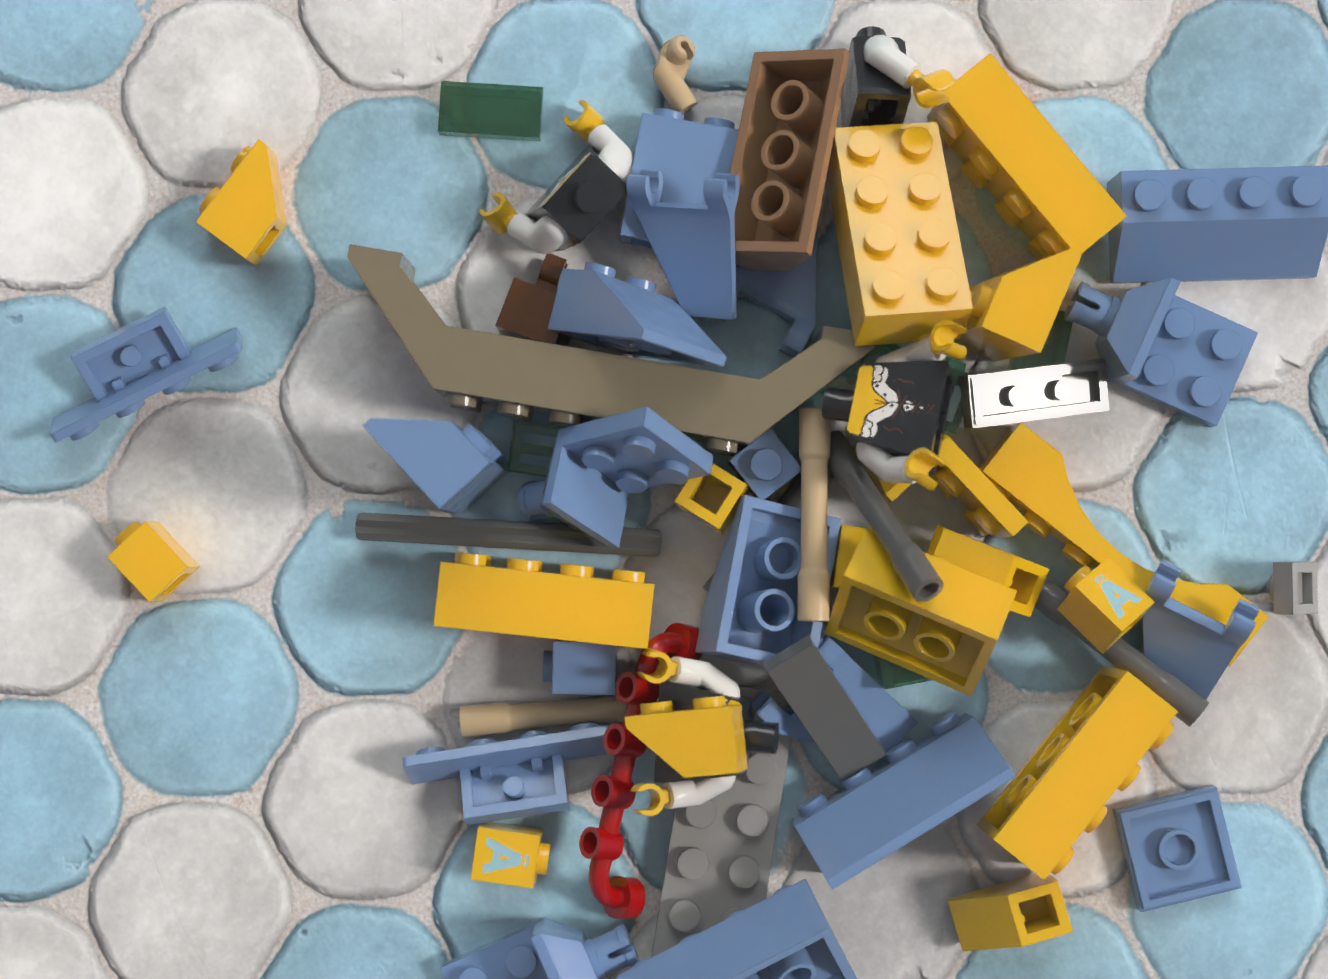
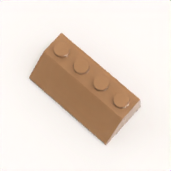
M846 48L754 52L730 174H738L740 182L734 219L735 262L745 270L791 271L812 254L850 52Z

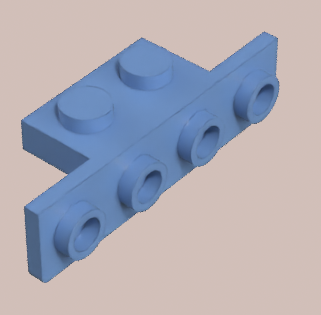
M163 307L73 351L71 359L95 397L53 417L49 432L55 443L67 437H70L73 441L81 439L96 430L99 426L98 422L114 414L118 418L128 416L145 404L144 399L160 391L164 395L172 394L188 385L191 381V376L207 368L210 372H215L229 366L237 359L236 354L242 350V336L236 327L191 350L166 307Z
M586 722L576 724L569 731L548 734L545 731L539 730L528 731L519 735L518 739L497 742L494 739H477L469 742L467 747L450 750L442 747H426L418 750L416 755L403 757V769L412 785L460 777L463 815L467 826L570 810L564 761L608 754L603 745V737L609 726H599L596 723Z

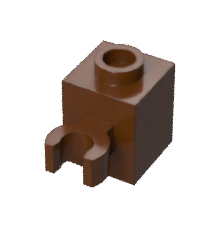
M546 254L535 285L514 277L495 325L500 332L515 338L560 345L561 342L567 345L570 344L572 337L548 330L562 269H567L568 267L566 259L553 254Z

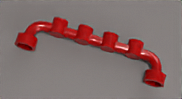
M673 623L667 627L664 633H660L650 639L648 648L665 653L670 659L677 656L699 660L702 654L695 653L699 628L683 623ZM645 649L641 650L635 672H624L617 679L615 686L616 697L621 703L627 704L623 724H611L606 729L603 737V745L606 752L610 755H615L611 775L598 776L591 788L594 804L603 807L599 827H587L582 832L579 840L581 854L585 858L591 859L588 874L591 894L603 905L606 914L615 919H634L638 917L644 908L646 900L644 886L637 878L614 876L609 879L612 861L620 857L624 847L623 836L619 831L624 809H628L633 804L636 792L631 791L634 786L631 778L636 758L644 754L647 748L641 740L626 729L625 717L641 714L640 704L656 702L659 697V684L651 683L638 675V672L645 674L654 673L659 664L657 657L654 658L642 654Z

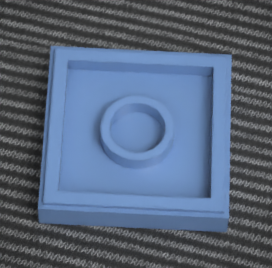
M1209 785L1112 809L1136 907L1140 912L1242 888L1216 786Z

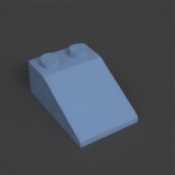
M586 262L584 270L562 269L548 330L627 356L724 367L727 356L674 299L655 293V283L635 277H626L624 282L614 278L616 273L614 268L592 262Z
M747 495L741 496L704 602L695 653L765 668L764 661L808 635L818 648L823 622L797 621L798 573L800 571L801 557L800 508ZM827 515V570L831 579L841 519Z

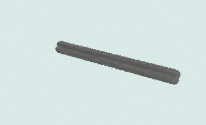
M363 512L357 515L355 523L356 538L367 541L650 557L660 555L662 543L661 531L646 528L623 527L619 548L610 549L574 530L567 524Z

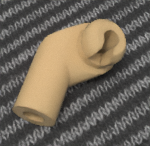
M678 35L666 41L661 47L654 68L653 78L672 110L685 114L698 103L684 81L691 59L695 54V46L686 36Z

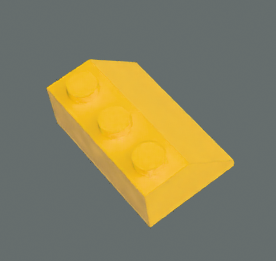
M1070 248L970 286L973 310L965 326L967 332L962 334L960 339H954L953 342L994 362L1041 353L1083 252Z
M866 528L844 573L825 634L972 696L996 645L1017 591L1001 585L992 578L982 577L953 565L942 557L932 556L924 552L942 579L944 586L941 592L933 599L926 602H917L894 569L891 557L874 531Z

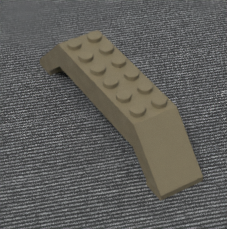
M349 244L347 258L431 387L445 397L444 403L450 404L451 408L465 411L481 412L482 404L497 406L496 412L501 413V416L517 420L531 421L532 413L549 415L548 421L552 422L551 425L565 428L581 424L583 421L589 422L648 407L690 439L705 442L704 449L706 451L734 456L737 448H746L770 428L775 427L863 360L875 348V345L855 346L852 330L823 326L816 336L813 345L760 380L445 325L413 282L416 269L402 253Z

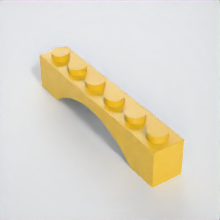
M1022 422L1012 425L979 467L981 472L1012 504L1025 513L1023 516L1028 521L1027 527L1043 538H1046L1051 533L1066 546L1061 552L1077 566L1082 568L1084 565L1088 567L1091 565L1096 568L1109 557L1145 592L1155 572L1143 568L1121 554L1096 530L1081 509L1070 485L1063 455ZM1176 580V586L1170 595V598L1224 625L1240 599L1252 604L1228 584H1197ZM1259 610L1254 619L1256 625L1253 631L1238 649L1228 666L1234 663L1269 616L1263 611Z

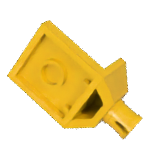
M943 434L939 457L945 461V465L943 467L937 465L936 475H929V477L937 482V490L947 499L955 496L965 505L968 510L963 516L983 537L988 533L994 536V538L1013 537L1028 521L948 435ZM868 468L869 477L887 503L893 502L911 485L906 483H886Z

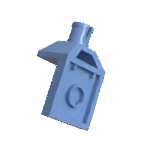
M1172 277L1128 290L1117 297L1109 296L1091 288L1089 284L1081 282L1071 297L1070 301L1074 303L1072 306H1067L1064 320L1071 323L1075 322L1094 331L1098 335L1095 346L1100 359H1105L1106 375L1109 382L1207 426H1217L1258 332L1176 296L1180 281Z
M648 407L561 428L557 432L546 479L540 481L533 480L522 484L517 496L518 507L525 518L531 517V522L556 517L574 530L610 549H616L620 546L629 493H642L647 488L669 483L682 484L687 479L710 475L713 455Z
M544 918L445 962L441 965L440 970L444 979H606L610 974L628 966H634L639 961V957L634 944H630L628 940L630 935L624 924L599 937L587 940L583 931Z

